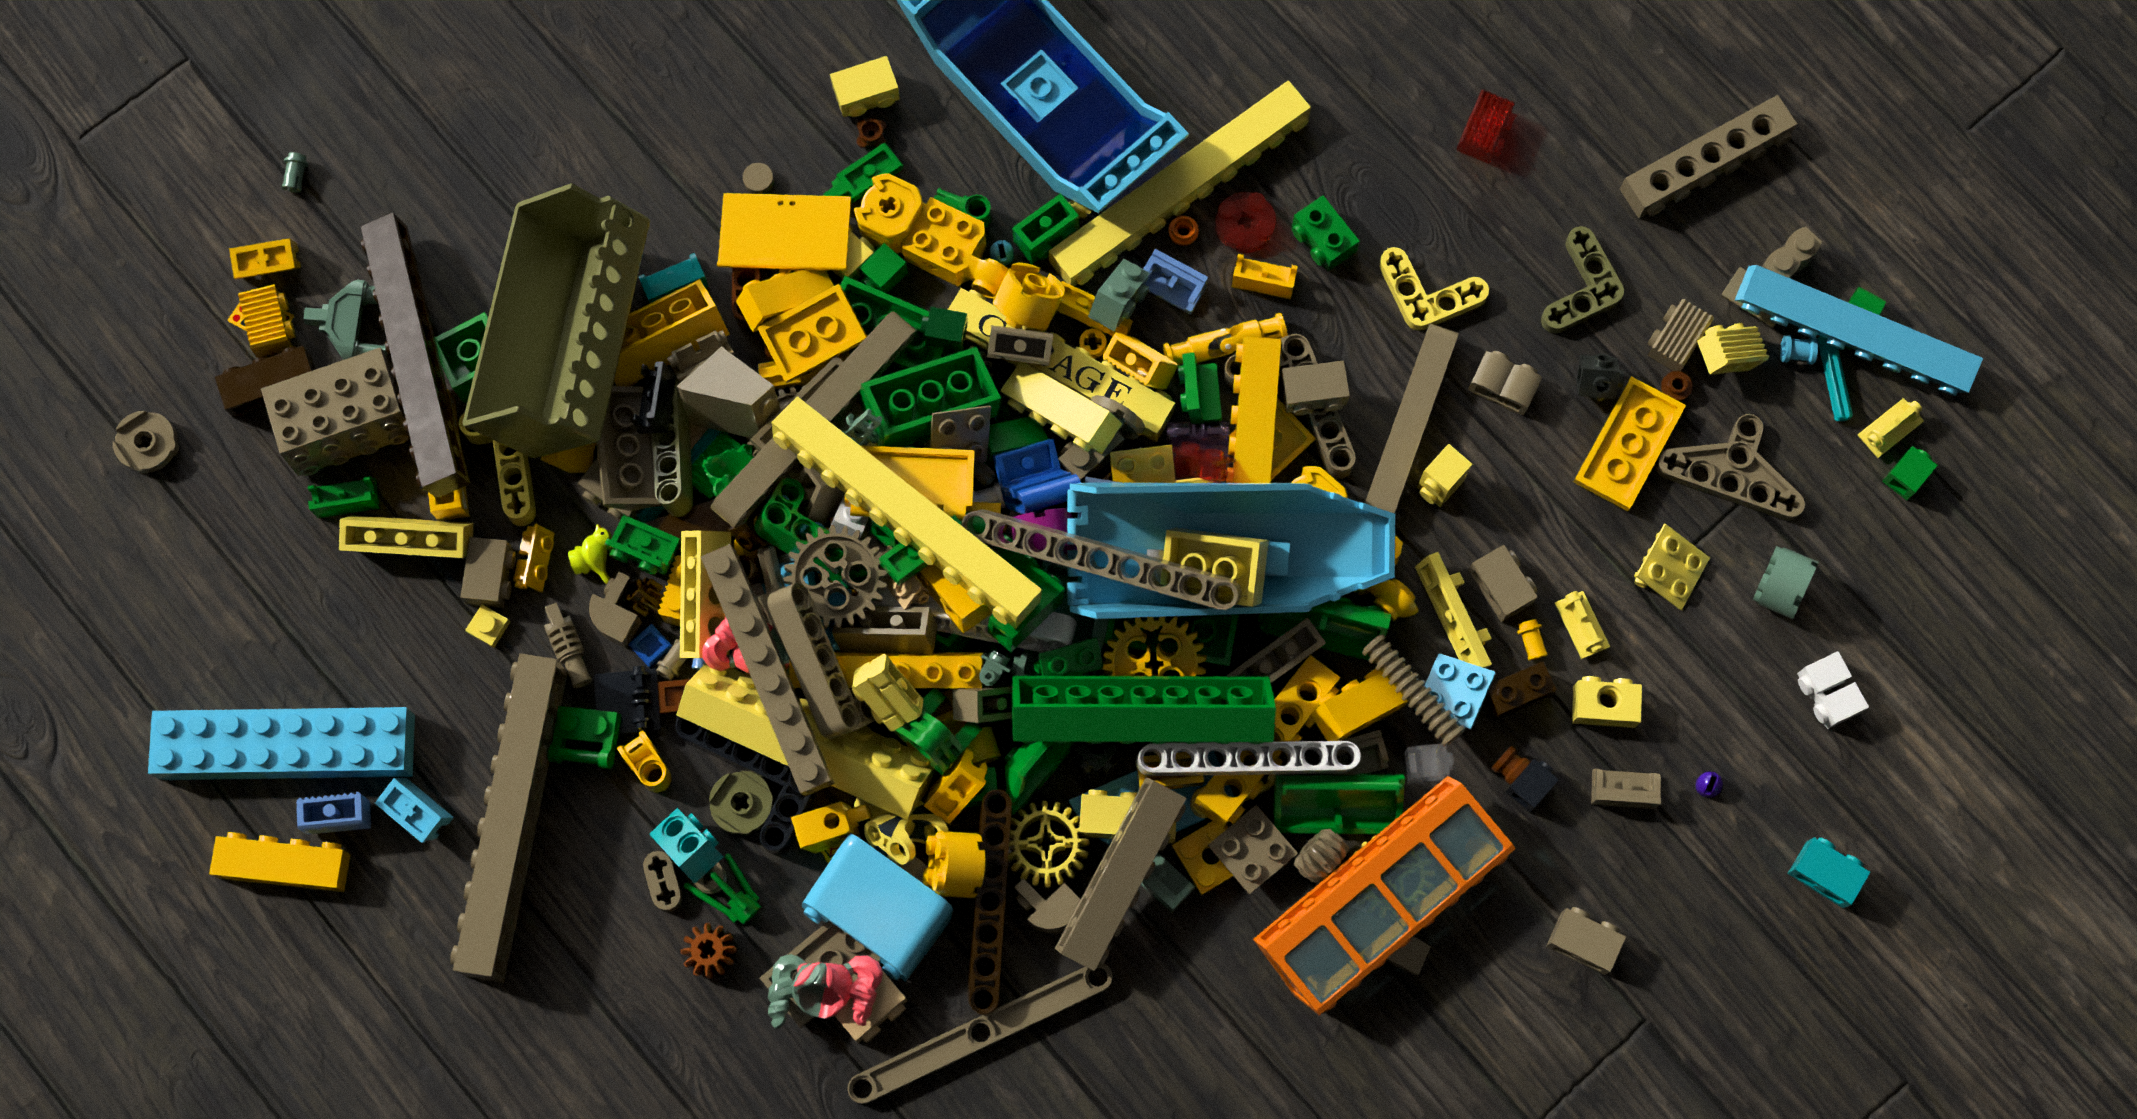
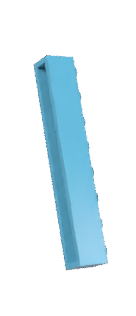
M1758 265L1748 266L1735 301L1743 304L1741 309L1759 315L1761 311L1771 315L1770 321L1787 327L1788 323L1798 326V332L1812 338H1815L1816 335L1827 338L1826 344L1844 350L1846 346L1856 350L1854 355L1861 359L1872 361L1873 358L1881 360L1884 362L1882 367L1900 373L1901 369L1912 373L1911 379L1923 384H1928L1929 381L1940 385L1938 390L1956 396L1957 393H1969L1983 360L1982 357Z

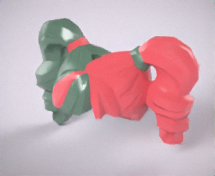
M725 617L715 629V634L708 638L703 645L702 658L711 669L723 671L737 667L750 674ZM767 623L789 674V656L774 627ZM733 649L732 653L727 655V651Z
M792 954L780 957L773 966L772 985L769 987L768 1000L771 1002L768 1008V1016L773 1019L771 1022L772 1026L775 1029H779L785 1024L787 1020L786 1014L790 1009V998H794L803 1012L811 1017L823 1019L837 1015L845 1008L851 998L853 999V1019L859 1026H865L866 1019L871 1017L872 1006L877 997L875 990L882 981L883 971L879 962L870 956H856L844 965L835 963L808 964L800 957ZM795 972H798V973L796 974V976H795V979L793 980V979H792L793 974H794ZM856 974L858 977L855 982H853L852 975Z

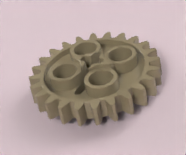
M831 525L829 534H825L821 527H819L817 538L807 533L808 543L806 545L798 541L796 542V547L800 551L799 554L789 552L788 554L789 558L794 561V564L784 565V569L792 573V575L783 578L784 583L789 585L801 583L808 589L818 615L823 619L824 629L828 628L831 621H835L837 629L840 630L843 620H847L848 624L854 627L853 617L856 616L864 622L866 620L864 613L866 609L872 613L876 612L872 601H883V597L877 590H887V584L879 581V579L888 577V573L885 570L878 569L881 567L879 558L875 559L880 552V548L877 546L869 549L871 538L867 537L861 542L859 540L860 530H856L850 536L848 535L847 526L843 527L841 533H836L834 525ZM838 548L843 552V557L837 562H831L825 557L828 550ZM815 558L820 559L833 574L842 572V581L850 588L856 590L858 595L853 596L837 580L831 583L830 574L814 563L813 560ZM855 569H863L868 575L866 580L860 583L852 581L849 576ZM809 572H817L822 576L821 582L814 586L806 584L804 578ZM836 592L842 593L846 597L845 603L838 607L832 606L828 602L830 595Z

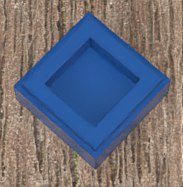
M650 624L628 644L650 669L672 647L653 624Z

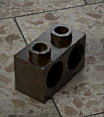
M1542 661L1493 682L1484 702L1495 722L1550 698L1557 689Z

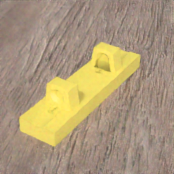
M1439 552L1428 555L1415 568L1458 659L1482 668H1488L1492 663L1483 645L1492 638L1487 628L1478 631L1474 628L1457 592L1458 587L1465 583L1460 572L1449 575Z

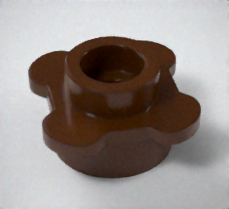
M876 119L860 120L857 123V129L859 130V137L856 139L857 145L865 148L866 146L878 147L886 143L884 138V130L887 128L886 123L883 120ZM869 132H874V135L870 136Z

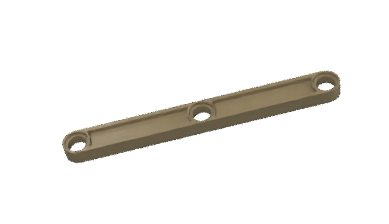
M1104 963L1102 966H1097V968L1104 970L1107 974L1106 983L1099 987L1089 982L1088 976L1092 970L1087 967L1070 973L994 1009L989 1014L975 1018L857 1074L848 1083V1094L858 1104H867L1104 992L1112 983V972ZM977 1024H985L990 1029V1036L985 1042H977L972 1038V1029ZM862 1079L869 1081L872 1086L871 1094L863 1099L856 1097L853 1091L855 1083Z

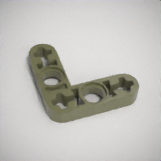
M1579 226L1572 229L1565 245L1588 287L1551 303L1545 308L1541 316V323L1543 328L1550 333L1563 332L1614 308L1619 304L1624 295V287L1594 233L1587 227ZM1576 236L1580 240L1584 238L1587 240L1584 248L1581 244H1574ZM1586 250L1587 255L1584 258H1581ZM1592 260L1601 263L1603 271L1599 274H1592L1587 269V263ZM1605 287H1607L1609 291H1616V293L1613 296V299L1609 295H1607L1605 297L1600 298L1599 302L1597 303L1596 298L1603 294ZM1577 299H1585L1590 303L1591 309L1585 313L1579 312L1575 308L1574 302ZM1568 308L1569 314L1562 317L1560 324L1549 320L1552 312L1558 316L1565 313Z

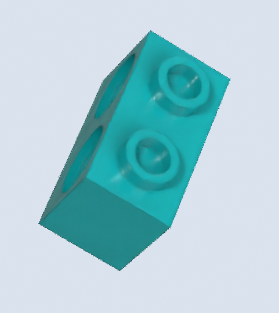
M677 808L649 835L681 870L696 883L723 856L715 848L719 842L707 829L703 833L700 832L704 826L692 813L686 817Z

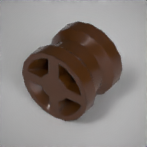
M1511 745L1491 769L1495 773H1501L1505 776V782L1511 785L1531 761L1527 758H1521L1517 754V749Z

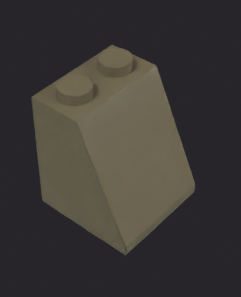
M722 346L677 385L688 421L696 426L752 438L781 410L774 385Z

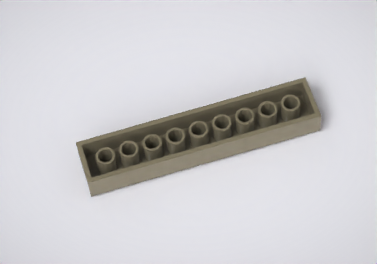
M519 653L518 662H513L511 667L512 691L506 694L504 700V711L507 714L505 724L501 723L498 729L497 741L500 743L498 755H494L491 762V774H494L492 786H487L484 795V805H487L485 818L481 817L478 824L477 835L481 837L479 848L474 849L472 853L471 868L474 869L472 881L466 883L464 890V900L467 901L465 913H461L457 924V932L460 933L458 946L454 945L450 958L451 965H454L453 971L465 977L500 983L505 982L550 763L548 761V750L552 744L558 706L562 704L568 675L567 670L557 659Z

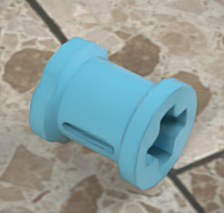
M1790 335L1783 336L1780 347L1782 362L1787 363L1789 360L1807 361L1808 364L1816 362L1818 353L1816 337H1810L1807 340L1793 339Z

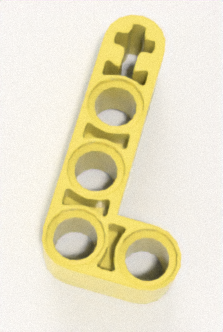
M463 413L459 419V427L471 443L481 445L493 442L504 513L514 525H529L536 516L528 456L519 451H516L513 455L505 456L504 451L508 446L478 432H469V428L462 424L465 414ZM513 475H522L518 484H508L509 479ZM515 497H518L524 506L520 509L521 513L518 514L515 513L518 510V503Z

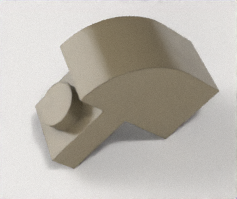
M618 572L615 579L611 578L604 589V595H606L604 599L592 594L589 613L593 624L607 640L628 649V644L634 638L642 621L638 615L622 608L626 601V592L633 581L629 576Z
M1024 879L1014 887V891L1018 894L1014 898L1016 902L1026 912L1030 909L1034 911L1027 919L1028 924L1042 932L1053 933L1064 930L1081 900L1065 883L1046 901Z

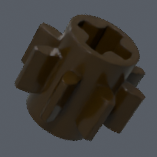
M645 577L643 581L640 579L635 580L626 592V599L631 602L627 608L638 616L646 617L648 613L655 615L658 612L657 610L661 609L659 605L663 603L661 598L665 597L659 593L663 586L652 578L648 579Z

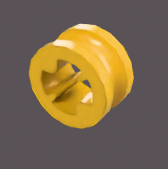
M1088 329L1080 336L1079 347L1087 350L1092 355L1091 358L1097 359L1106 351L1107 340L1103 332L1097 329ZM1089 338H1095V341L1101 343V346L1097 345L1096 350H1091L1090 345H1084V343H1089Z

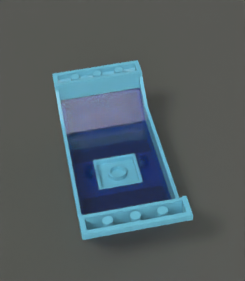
M897 0L938 68L1055 192L1061 193L1063 196L1097 213L1102 211L1189 136V133L1169 112L1164 113L1146 104L1048 0Z

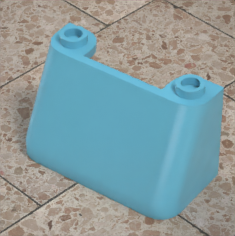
M849 834L802 902V908L805 909L803 913L810 920L817 924L820 921L832 922L879 956L883 964L882 970L886 975L894 980L901 978L905 982L950 923L953 913V907L944 898L853 834Z

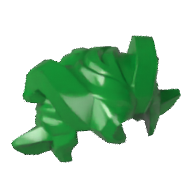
M743 444L738 450L732 448V450L727 449L719 455L709 456L707 460H703L702 467L713 485V493L716 497L754 458L752 455V445Z

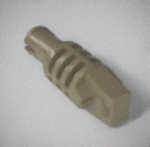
M557 603L546 606L545 611L550 623L544 625L557 660L565 665L573 683V688L588 685L592 682V678L589 676L583 661L584 648L571 617L563 618Z

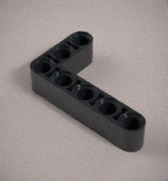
M678 717L675 728L684 742L741 770L753 772L763 778V780L782 789L761 829L760 842L770 854L782 855L787 852L796 836L791 817L788 818L782 815L783 807L788 803H795L798 805L796 815L806 813L811 807L818 791L806 797L800 794L791 770L785 764L780 774L770 775L768 768L776 760L756 752L753 760L749 762L741 761L740 754L747 747L730 739L727 740V743L722 748L712 747L714 737L719 734L699 726L698 731L693 735L685 734L684 727L690 721ZM775 831L782 832L784 834L782 843L778 846H770L768 844L769 835Z

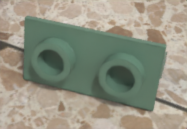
M995 650L991 654L985 652L981 658L985 659L986 662L979 673V679L987 686L995 684L1004 671L1009 673L1012 670V666L1008 665L1010 659Z

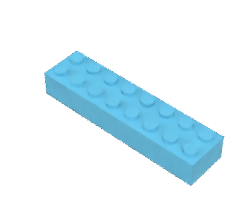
M407 707L152 711L148 774L159 780L412 777L415 714Z

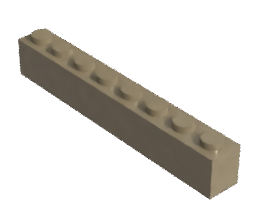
M729 544L701 556L800 794L806 797L835 784L737 551Z

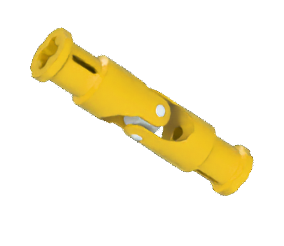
M1277 313L1275 317L1259 322L1254 319L1229 329L1223 328L1188 337L1187 341L1173 345L1165 343L1163 344V351L1167 358L1178 365L1183 364L1182 354L1195 353L1197 363H1201L1236 351L1237 344H1243L1244 336L1278 339L1288 336L1282 314ZM1215 339L1220 349L1211 350L1208 349V346Z

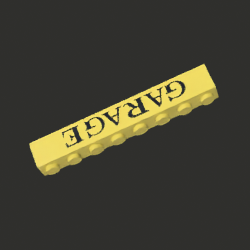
M961 288L948 310L967 313L968 327L965 340L988 351L991 325L1014 327L1005 322L1006 316L997 307L985 301L986 298L975 290L968 292ZM1022 326V328H1020L1025 330L1039 331L1037 329L1029 328L1026 326ZM1053 333L1049 366L1026 363L1089 400L1092 396L1099 395L1113 399L1126 406L1140 417L1145 424L1142 435L1155 442L1159 439L1174 413L1175 402L1172 401L1170 395L1161 390L1153 391L1145 387L1140 381L1135 380V378L1119 373L1117 367L1112 366L1107 361L1100 363L1091 358L1092 355L1081 347L1074 349L1065 344V340ZM1001 358L1004 361L1016 367L1020 363L1019 361L1005 360L1004 358Z

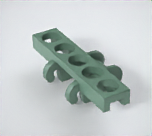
M869 408L861 416H858L855 421H853L854 415L851 413L846 417V422L850 428L846 432L844 430L842 432L858 445L867 446L869 442L876 443L879 440L874 430L881 424L883 417H875L871 414L872 410Z

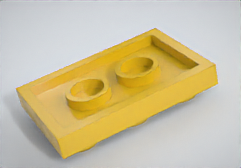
M840 284L757 327L786 383L832 360L836 355L839 356L860 345L867 337Z

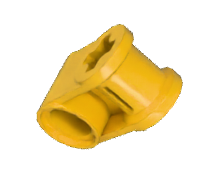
M644 730L640 731L639 736L624 747L621 745L617 747V750L630 769L635 772L649 791L660 793L670 786L671 773ZM652 770H662L661 778L658 781H648V775Z

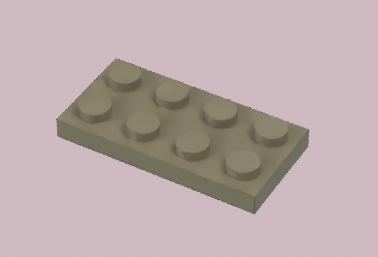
M830 921L822 925L789 953L800 957L808 964L835 963L844 965L856 956H870L879 963L881 962L879 956ZM773 967L760 977L768 989L772 985ZM795 972V973L793 974V976H792V979H793V980L795 979V976H796V974H797L798 972ZM856 974L852 975L853 982H855L858 978ZM790 998V1009L787 1013L802 1029L815 1017H811L803 1012L794 998Z

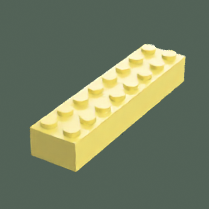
M705 663L686 683L676 715L788 766L751 675L733 668L718 671L711 669ZM799 698L835 782L831 786L908 820L928 791L935 769L930 765L932 762L919 751L902 745L894 738H886L875 733L867 726L834 739H827L819 731L807 700Z

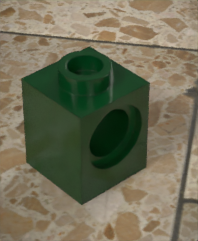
M930 307L929 316H923L920 334L925 336L926 346L962 352L968 327L967 313Z

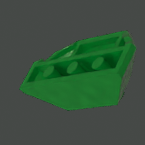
M1037 741L1033 744L1023 743L1020 748L1014 746L1004 759L1007 763L1004 769L1007 794L1011 798L1012 803L1011 818L1016 819L1019 815L1018 811L1025 808L1076 746L1074 744L1075 741H1070L1066 744H1058L1053 741Z

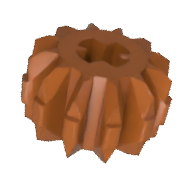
M705 923L703 934L695 926L692 930L696 938L693 940L689 936H685L683 939L687 944L691 945V948L681 949L682 955L691 956L684 962L685 967L690 968L696 965L693 974L697 977L705 969L706 978L712 979L713 968H716L720 975H724L725 970L721 964L723 962L730 966L734 964V961L726 955L737 952L735 946H726L734 939L733 936L727 934L722 937L724 927L721 925L713 932L712 925ZM710 943H713L712 948L716 953L713 957L708 955V959H704L705 954L702 952V948L705 945L710 947Z

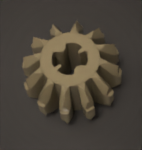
M1323 829L1301 848L1302 850L1296 855L1294 865L1299 870L1298 872L1311 882H1320L1341 863L1348 851V845L1338 833L1335 834L1331 829Z

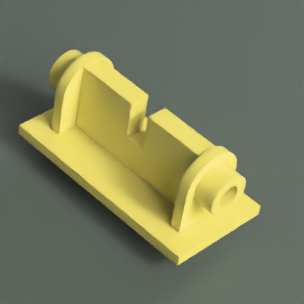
M1903 398L1857 436L1879 458L1924 422L1919 413L1922 411V407L1916 401L1910 403Z
M1583 591L1569 593L1565 596V599L1554 603L1581 659L1610 647Z

